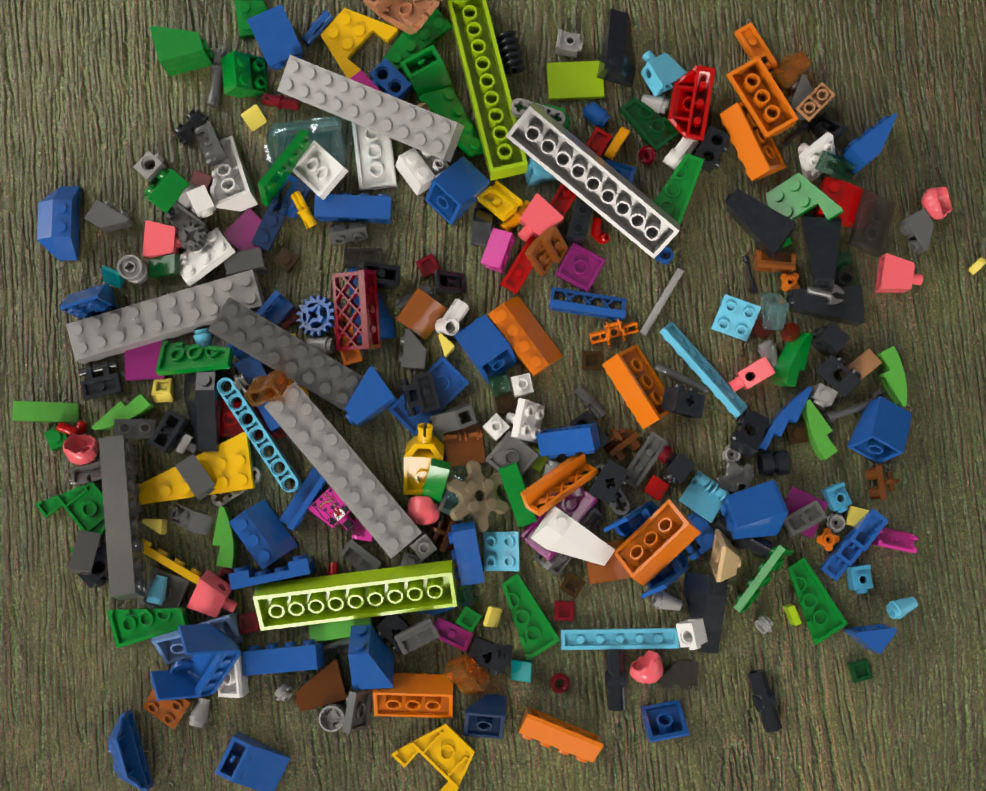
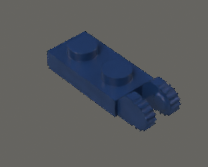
M274 196L269 209L267 208L251 242L269 252L281 230L290 207V202L285 201L280 209V213H276L275 210L280 199L277 196Z

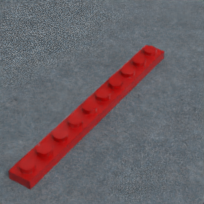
M596 126L585 145L601 157L612 139V135ZM561 184L550 205L564 217L577 195L564 184ZM533 235L526 241L500 286L515 295L518 294L533 269L532 264L525 255V251L536 239Z

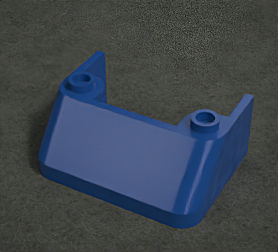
M649 501L616 519L603 530L607 532L615 528V531L622 537L631 536L658 510V507L654 502ZM683 551L647 584L649 588L641 594L642 599L666 589L689 569V562Z
M211 624L179 625L178 631L185 654L193 655L191 660L181 659L176 661L170 670L150 672L157 701L199 698L214 694L240 657L239 645Z

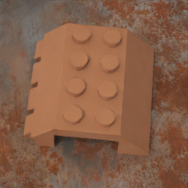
M442 0L362 1L382 20L411 35L417 33L429 19L428 17L432 15Z

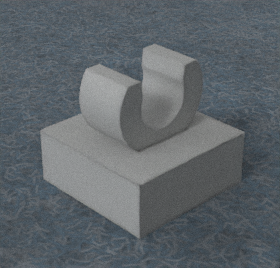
M184 432L175 447V451L183 454L185 449L195 453L197 445L191 442L192 435Z
M404 552L400 566L422 564L421 559L417 555Z

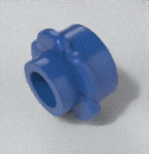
M665 246L655 258L658 262L666 265L673 260L674 253L670 247Z

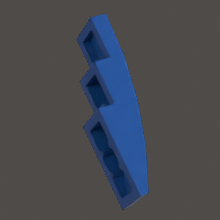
M809 386L802 389L774 416L766 427L758 450H767L773 436L776 438L781 437L788 423H797L812 391V387Z
M872 508L844 537L819 569L834 581H837L847 567L852 566L862 551L868 549L889 520Z

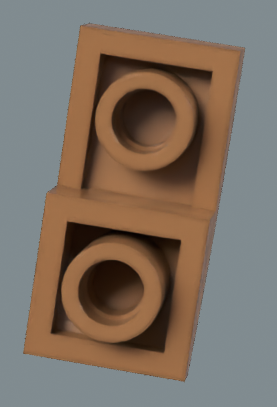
M821 82L795 110L809 122L836 94Z
M869 348L846 368L849 370L854 368L861 375L859 379L862 380L883 362ZM842 370L838 373L843 379L845 378V371Z

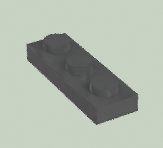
M651 431L626 468L629 471L627 475L630 476L626 483L635 490L637 489L668 441Z

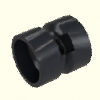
M771 451L759 452L757 466L760 476H773L774 473L778 474V476L789 475L791 460L788 451H775L774 454Z

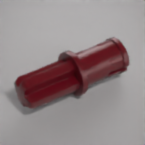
M264 93L262 96L266 97V99L262 98L263 105L278 107L279 110L284 108L298 111L300 108L299 100L284 97L282 94L277 96Z

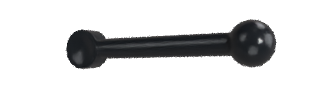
M803 122L801 127L779 149L782 151L802 130L809 127V123Z
M745 255L742 257V261L745 262L751 284L750 292L755 294L758 291V287L755 286L748 262L749 256Z

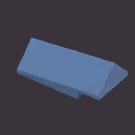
M238 612L198 623L211 624L235 643L243 642V636L241 635L237 619ZM178 630L156 636L151 640L167 665L181 659L191 660L193 655L185 654Z

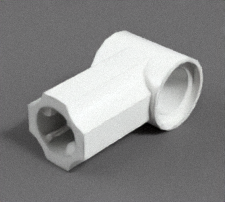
M683 137L677 146L670 150L663 162L675 171L686 153L691 154L699 142Z
M455 299L443 318H439L436 321L435 329L437 333L450 336L456 335L459 331L460 322L469 310L468 305L460 299Z

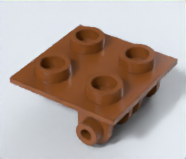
M481 425L468 426L460 430L443 433L446 460L451 463L450 467L467 465L470 460H476L479 464L485 463Z
M153 688L142 708L175 730L187 708L194 701L191 698L157 701Z

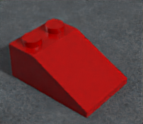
M825 177L819 183L818 189L845 211L835 218L842 219V226L868 231L875 194L846 181ZM819 205L814 207L812 217L826 218Z

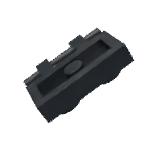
M109 360L104 361L102 364L95 366L87 365L85 368L78 370L80 377H87V380L80 382L84 401L124 392L120 373L112 374L111 372L112 369L119 367L117 360L111 362ZM103 371L104 376L95 378V373Z
M432 371L414 375L413 384H409L408 378L400 379L402 386L400 390L404 394L405 399L404 407L408 411L409 417L416 416V407L421 408L422 414L441 409ZM413 390L417 391V401L412 399L411 391Z

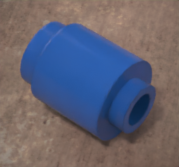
M588 102L582 110L584 113L583 117L595 127L597 126L601 129L611 117L596 102L592 104Z

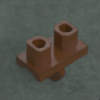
M613 427L610 429L613 435L608 438L610 443L604 447V450L617 461H621L626 457L623 451L624 447L628 445L633 451L641 446L638 439L640 435L631 427L628 430L622 427L618 431Z
M876 465V468L865 470L866 479H878L879 487L868 488L869 498L887 500L885 484H888L889 491H895L894 483H899V478L893 479L892 472H886L887 480H884L882 465Z
M449 515L446 516L444 522L439 521L437 527H430V530L434 531L432 539L437 540L435 545L442 552L455 550L454 544L449 543L448 533L451 532V525L459 524L460 522L453 521Z

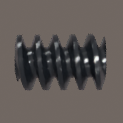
M512 30L505 31L496 37L505 74H516L525 70V66L521 65L524 60L519 58L522 56V52L517 51L520 49V45L516 44L518 38L514 37L517 33Z

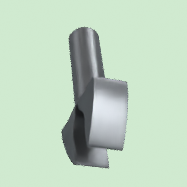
M834 284V289L831 288L829 290L811 286L807 288V294L825 297L828 300L827 306L836 305L843 301L842 299H836L832 295L833 293L845 294L836 284Z

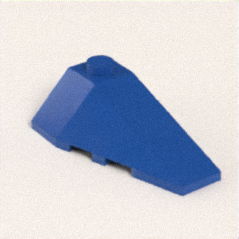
M357 268L347 269V272L357 271ZM349 286V292L351 297L354 293V290ZM378 291L380 340L396 338L393 318ZM359 295L354 300L358 307L360 305ZM351 306L353 315L356 310ZM360 315L355 320L359 326L361 325ZM361 334L356 339L359 344L362 343Z

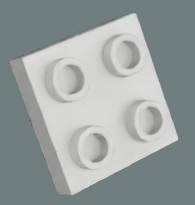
M826 132L812 145L809 146L807 143H802L798 148L802 174L810 182L817 179L837 161L833 135L829 132Z
M518 398L516 414L509 412L506 415V423L513 425L511 437L538 444L536 434L541 431L545 406L527 399Z

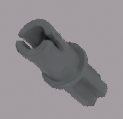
M583 384L574 391L584 403V407H587L597 420L606 414L595 400L596 397H593Z

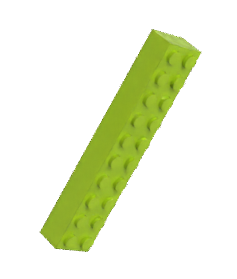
M447 0L448 12L490 180L527 173L528 162L525 152L505 137L517 119L511 113L512 99L486 0Z
M452 560L258 584L254 591L253 600L260 630L263 631L456 607L457 589Z

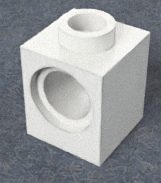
M205 185L186 192L198 217H208L216 210Z
M530 373L510 378L514 398L534 393Z
M496 413L483 426V429L497 441L510 429V426Z
M703 618L687 619L676 624L680 647H689V650H695L708 642Z

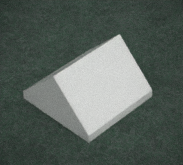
M241 655L218 688V697L242 698L249 693L248 677L243 676Z

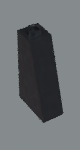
M736 189L734 193H730L725 201L726 211L771 259H774L795 230L796 222L739 189Z
M802 216L801 230L814 287L834 289L842 219L833 218L828 221L827 218Z
M861 285L839 286L845 294L833 293L832 295L836 299H842L843 301L832 306H827L828 300L825 297L807 294V288L792 289L786 295V305L789 306L790 312L852 326H859L865 323Z

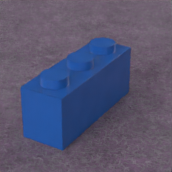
M597 423L544 429L536 434L540 456H548V458L559 457V454L573 456L577 452L591 454L601 446Z
M474 521L451 525V532L448 533L449 543L454 544L455 549L451 553L453 562H457L458 568H455L456 579L461 580V586L485 582Z

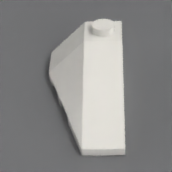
M231 135L221 139L220 141L228 159L215 164L214 171H212L213 183L210 186V193L214 206L220 209L243 211L258 205L234 137Z
M555 506L549 510L530 537L547 550L605 566L615 551L614 548Z

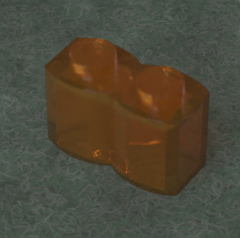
M804 51L789 54L783 58L779 68L771 72V76L780 89L789 88L796 83L799 74L807 70L811 60Z
M273 371L267 376H258L252 380L243 396L251 406H261L266 401L279 400L290 380L283 371Z
M465 654L447 661L444 672L451 682L456 683L458 689L464 695L469 696L487 689L489 677L483 669L477 667L472 657Z

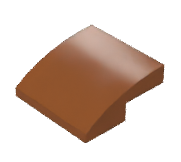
M553 225L532 242L525 251V255L536 273L544 277L552 263H560L569 248L558 228Z
M417 288L396 317V320L427 340L435 329L436 321L442 318L448 309Z
M620 539L605 543L616 550L625 540ZM614 553L605 566L586 561L589 584L631 578Z

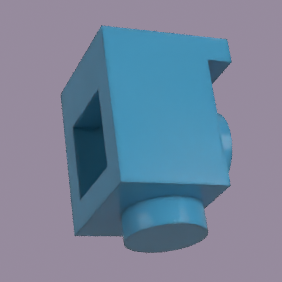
M837 482L820 490L825 501L828 503L830 511L842 513L849 509L848 505L852 504L844 482ZM838 495L841 497V502L837 500Z
M858 564L847 567L846 575L849 590L856 591V594L868 593V589L873 588L870 564ZM861 576L863 578V583H861L859 580Z

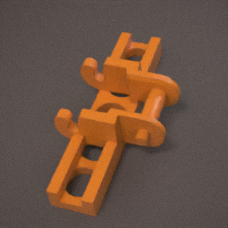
M617 318L616 322L609 324L606 321L604 325L606 329L589 333L591 344L606 341L607 345H611L609 340L618 336H622L623 341H626V335L639 332L637 321L622 324L619 318ZM635 326L634 330H629L628 327ZM612 329L617 330V333L615 335H611L610 332ZM599 335L597 340L592 339V337Z

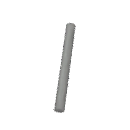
M677 268L641 328L639 333L642 335H647L684 273L683 270Z

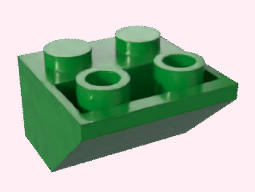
M433 44L400 62L401 70L406 79L412 84V89L418 100L421 94L452 85L445 65Z
M232 51L221 58L224 95L245 98L263 96L264 93H268L265 58Z
M170 168L162 169L156 176L158 180L154 184L150 183L144 190L146 193L144 198L164 213L169 211L183 191L190 185V183Z

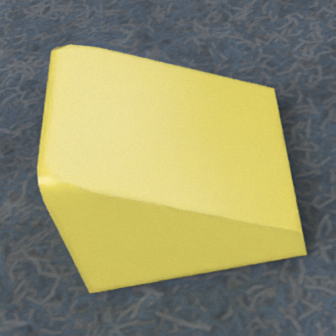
M253 105L241 114L251 131H255L267 122L257 105Z
M439 334V340L446 359L454 351L455 345L443 334Z
M173 378L154 379L151 395L155 403L174 401Z
M849 506L846 525L854 527L870 510Z
M166 519L142 520L143 524L161 535L167 533Z
M488 605L483 621L484 626L496 628L502 614V609Z

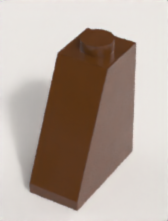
M339 657L335 658L295 692L294 701L296 707L300 708V712L347 698L349 693Z

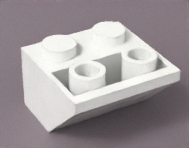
M414 147L399 155L395 165L417 196L430 189L433 179L450 167L445 160Z

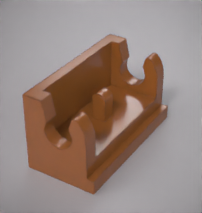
M754 250L753 271L791 274L796 270V253L778 252L776 257L771 259L764 251Z

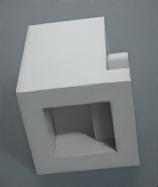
M559 29L555 54L576 58L577 51L581 52L583 40H580V34L565 32Z
M819 383L813 386L808 399L812 401L816 408L824 411L825 407L832 405L838 392Z

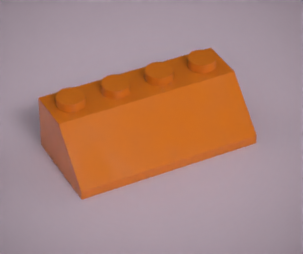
M759 56L726 74L765 138L779 135L791 128L799 119Z
M737 102L719 114L722 119L721 123L727 129L730 135L729 139L735 146L738 158L743 162L746 168L745 172L751 181L763 179L787 167L773 137H764L743 102Z
M519 296L502 303L488 313V318L510 344L515 356L532 378L563 357Z
M637 344L616 354L602 364L607 375L615 384L617 391L620 392L626 405L630 408L643 429L670 413L661 410L665 387Z
M668 499L614 551V555L631 578L645 587L701 532Z
M394 673L393 688L373 689L374 716L453 718L454 675Z
M526 707L518 727L521 737L530 741L532 738L540 741V745L547 748L551 746L558 748V752L567 756L569 753L573 754L577 760L583 763H587V761L593 763L604 745L599 735L530 707Z

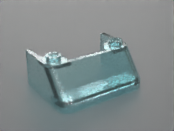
M339 116L275 123L267 127L263 146L268 169L271 168L301 129L309 132L310 144L316 141L337 161L341 160L342 165H346L344 127L342 118Z

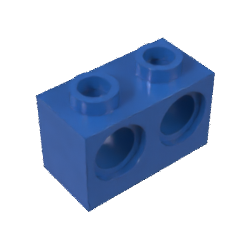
M386 58L369 73L373 84L382 92L404 100L413 91L412 84ZM381 75H387V76H388V77H387L386 79H384V80L379 79V77H380ZM396 87L401 89L397 93L392 92V90Z

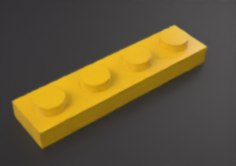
M144 538L141 539L144 542V552L142 553L191 582L198 584L202 575L200 571L193 567L191 570L185 568V562L178 558L174 560L168 558V552L161 548L155 550L151 548V542Z

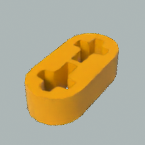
M624 126L620 128L604 154L606 158L611 161L614 159L629 135V129Z

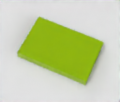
M600 61L547 63L548 101L604 99V80L597 78Z

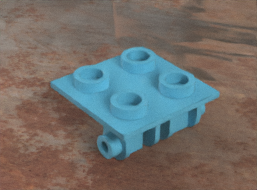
M725 294L720 301V308L711 329L747 341L761 306Z
M697 470L679 501L712 523L725 497L730 495V492L723 490L718 486V483Z
M483 532L484 571H520L519 532Z

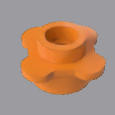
M783 273L780 276L781 290L787 292L792 289H800L798 284L799 275L797 273L790 275Z
M824 528L823 532L816 538V542L822 545L826 551H831L834 544L840 541L839 536L834 535L830 528Z

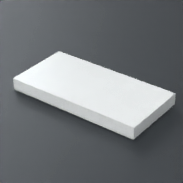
M352 122L359 190L368 191L397 187L392 139Z

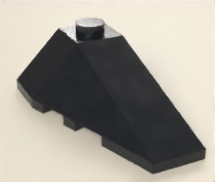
M610 9L597 78L632 88L636 67L628 14Z
M216 371L194 372L185 376L184 399L199 452H219L222 396L217 390V383L223 376Z
M686 571L684 574L683 592L688 606V613L691 619L703 618L708 640L697 650L698 652L718 654L727 598L728 579L716 582L714 574Z

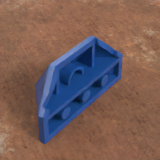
M61 186L38 202L37 240L59 261H78L80 186Z
M129 709L120 715L108 738V751L113 756V768L115 773H118L119 779L142 791H147L153 786V781L132 709Z

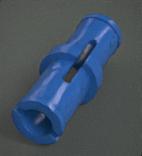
M324 10L320 17L310 24L311 27L301 37V40L307 46H311L319 34H322L329 22L333 20V16Z

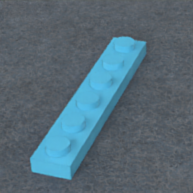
M673 321L660 331L665 341L670 343L676 353L686 361L689 368L701 378V381L710 388L714 396L726 406L728 412L737 418L748 407L746 403L732 390L730 385Z
M677 628L560 629L561 650L679 648Z

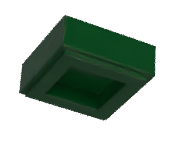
M867 658L847 663L853 683L873 678Z

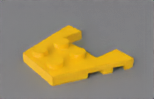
M344 8L322 32L321 38L342 72L350 79L361 69L349 59L371 34H376L385 43L389 44L398 34V29Z
M445 723L392 753V756L405 768L420 753L448 780L439 791H457L475 750L451 726Z

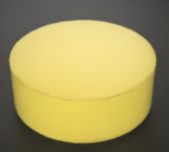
M980 257L968 271L974 275L986 264V259Z

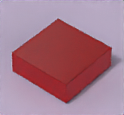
M652 475L643 492L660 501L669 484Z

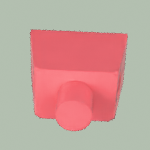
M537 193L520 217L519 223L523 228L518 233V236L525 242L532 235L537 238L553 225L556 227L561 225L564 217Z
M145 221L142 256L149 260L171 254L179 255V248H183L180 241H178L179 230L173 226Z
M885 253L879 257L874 292H907L911 290L912 284H922L923 274L914 273V262Z
M762 357L737 372V378L728 383L734 392L742 387L747 390L775 374V371L767 358ZM748 373L752 375V379L749 381L745 377Z
M207 569L199 579L187 608L212 617H218L223 609L233 613L238 602L229 598L232 592L231 586Z

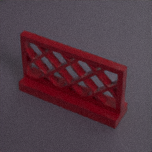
M358 270L332 274L337 351L381 348L376 270ZM356 276H358L359 281L358 287L353 283ZM340 277L346 281L343 288L339 286ZM349 286L354 290L351 297L345 293ZM358 295L360 298L359 307L354 302ZM342 297L347 300L344 308L340 304ZM350 306L356 310L352 317L347 313ZM358 315L361 316L360 326L355 322ZM343 316L348 320L345 327L342 325L341 320ZM352 325L357 330L353 336L348 332ZM360 334L362 335V345L356 341ZM346 335L350 341L343 347V337Z

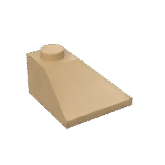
M715 529L710 558V566L716 582H722L735 576L737 568L741 566V556L738 555L736 548L720 529Z

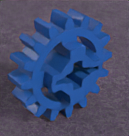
M317 295V297L310 296V301L304 299V306L299 305L301 312H296V314L300 315V318L296 321L302 323L299 328L304 330L305 334H311L313 337H317L318 334L323 337L324 332L330 333L329 327H335L332 323L335 321L334 309H332L334 303L329 302L330 299L323 298L320 295Z

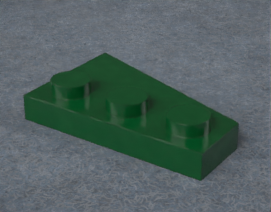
M635 97L619 110L648 146H652L656 152L680 134L666 117L659 116L652 108Z

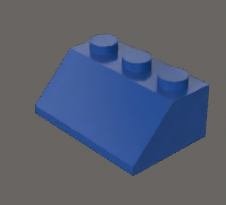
M266 499L246 509L228 522L262 570L268 569L299 546Z

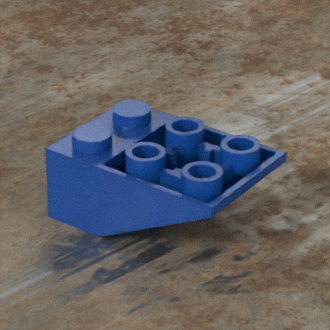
M896 113L890 117L888 115L884 116L875 126H871L862 136L854 139L842 150L844 154L839 159L852 175L863 169L881 153L897 117Z
M105 283L69 294L59 308L79 319H85L118 309L113 288Z
M238 731L233 735L215 774L233 783L258 791H275L291 757Z

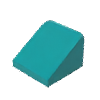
M105 265L102 266L103 281L114 287L121 288L125 278L117 270Z
M512 659L511 680L531 682L532 662L530 660Z

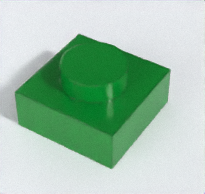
M57 427L44 432L51 450L61 448L64 441L69 437L68 434L57 431Z
M465 605L455 623L472 633L482 615Z

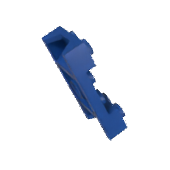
M308 554L294 556L293 561L288 562V566L275 568V572L272 573L271 569L257 572V568L251 569L250 565L235 568L234 573L228 574L231 590L316 572L314 557H308Z

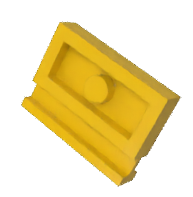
M495 181L493 186L488 187L477 197L478 202L503 222L515 213L519 206H523V201L499 181Z

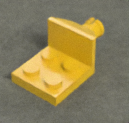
M425 423L418 424V435L406 444L403 495H421L431 458L443 461L445 444L436 436H432L433 425L427 423L426 431L424 430Z

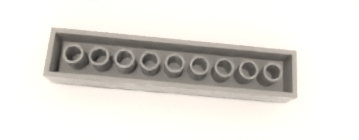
M292 55L289 56L277 90L448 162H451L464 128L458 122Z
M531 102L505 136L653 259L680 231V224L535 102Z
M252 269L66 324L75 361L81 364H88L125 353V351L186 335L194 332V330L209 328L228 297L256 313L265 303L258 276Z
M296 382L292 383L264 406L390 559L422 533Z

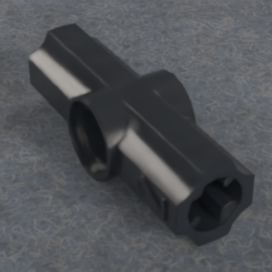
M719 516L713 527L714 531L715 529H720L726 538L731 540L733 546L738 549L746 548L763 558L768 556L773 543L762 537L733 539L731 533L727 530L725 517Z
M606 649L607 671H605V686L607 689L608 710L622 711L625 710V688L627 686L626 671L624 670L623 649Z
M764 669L750 671L747 673L753 692L752 700L757 712L760 714L763 728L766 733L778 731L782 728L776 709L777 701L769 687Z

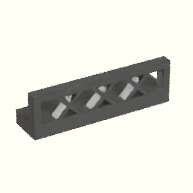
M593 507L580 524L590 532H593L605 516ZM537 553L533 559L554 576L558 577L573 557L556 553L550 562L547 560L545 563L541 560L543 556Z

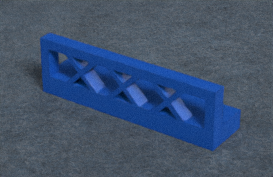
M552 287L548 310L616 321L619 318L623 322L626 315L625 306L627 298ZM555 292L563 293L567 300H554ZM575 296H581L585 303H573L571 299ZM594 299H600L604 306H592L590 302ZM612 302L622 303L621 310L611 309L608 305Z
M275 290L256 313L279 326L295 306ZM230 343L226 345L227 348L232 349L233 354L240 361L250 356Z
M314 467L279 519L288 525V528L292 531L297 530L309 512L308 507L316 501L327 484Z

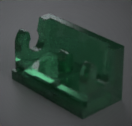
M823 151L815 169L849 183H851L853 178L850 175H846V170L848 168L856 170L854 165L846 162V159Z

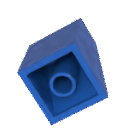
M282 4L247 19L270 70L278 71L283 69L290 55L300 59L305 56Z
M462 156L433 179L425 201L450 225H453L477 201V197L487 189L490 181L470 161Z
M486 314L475 319L472 324L454 335L462 350L487 384L518 363L510 344Z
M373 366L369 367L345 407L347 411L345 416L353 426L362 427L397 401Z
M881 396L868 402L847 447L877 464L903 454L912 413Z
M775 480L727 495L720 507L721 514L727 522V530L731 533L733 539L778 535L788 514V509Z
M371 625L351 626L348 659L353 690L393 688L395 657Z

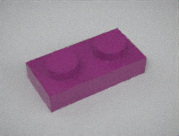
M438 617L435 626L441 637L437 639L466 652L474 633Z

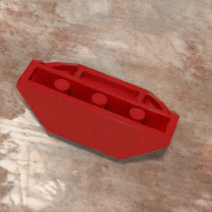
M697 65L673 85L668 121L686 139L704 140L716 68Z

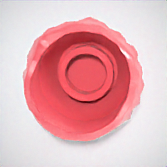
M934 187L926 190L921 199V204L930 218L938 220L947 216L952 211L947 188Z
M71 434L62 446L68 460L76 465L88 464L95 460L100 449L98 440L87 434Z
M415 496L409 499L407 515L416 525L424 526L433 524L439 519L440 509L429 496Z
M650 650L644 656H639L637 660L632 662L629 668L631 677L643 684L657 682L664 672L660 655Z

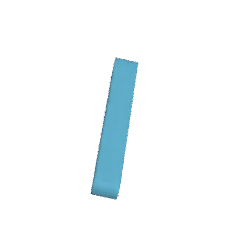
M220 379L217 383L218 392L281 488L286 492L298 491L301 487L300 477L252 404L248 402L242 389L239 391L235 387L233 379ZM230 382L232 388L230 391L226 392L224 390L225 383ZM237 398L242 399V405L239 408H236L234 405ZM247 414H251L253 417L250 424L245 422ZM258 430L263 431V438L261 440H257L255 437ZM268 446L274 448V454L270 457L266 454ZM279 462H282L285 465V469L282 473L278 472L276 469V466ZM289 478H293L296 482L293 489L287 486Z

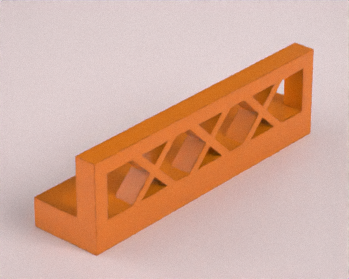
M577 452L576 455L569 457L520 493L525 508L540 517L599 474L598 470L587 464L583 452ZM585 470L588 471L587 474L580 475V474L583 473ZM569 482H574L572 485L565 486ZM554 493H559L557 496H551ZM545 503L539 509L536 507L539 504Z

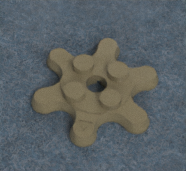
M470 460L466 465L467 477L465 480L460 481L452 477L446 482L447 490L455 493L458 497V503L451 509L450 517L453 521H461L463 517L469 515L474 519L475 529L478 532H485L489 527V513L494 511L498 514H505L509 506L504 500H500L497 495V488L502 484L499 472L496 471L489 477H484L481 473L479 462ZM477 491L483 494L480 501H477L475 498Z

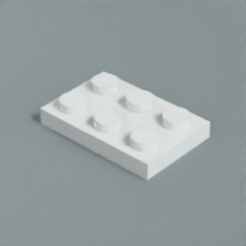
M313 141L303 153L293 172L324 200L348 170L316 141Z
M217 227L207 234V243L201 250H186L180 254V275L189 287L235 253V250Z

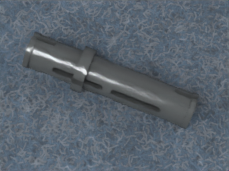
M222 49L214 50V61L210 68L212 75L207 105L211 106L212 104V107L215 108L219 107L223 79L221 58L227 54L224 50L221 53Z

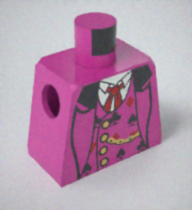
M331 487L308 507L309 511L332 528L341 524L348 531L356 523L349 516L351 513L349 508Z

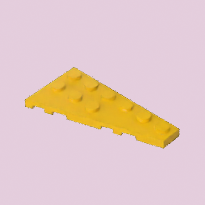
M245 432L219 444V452H203L196 456L216 485L214 487L215 490L209 495L255 489L250 442ZM176 467L139 485L140 493L138 498L141 505L195 497Z

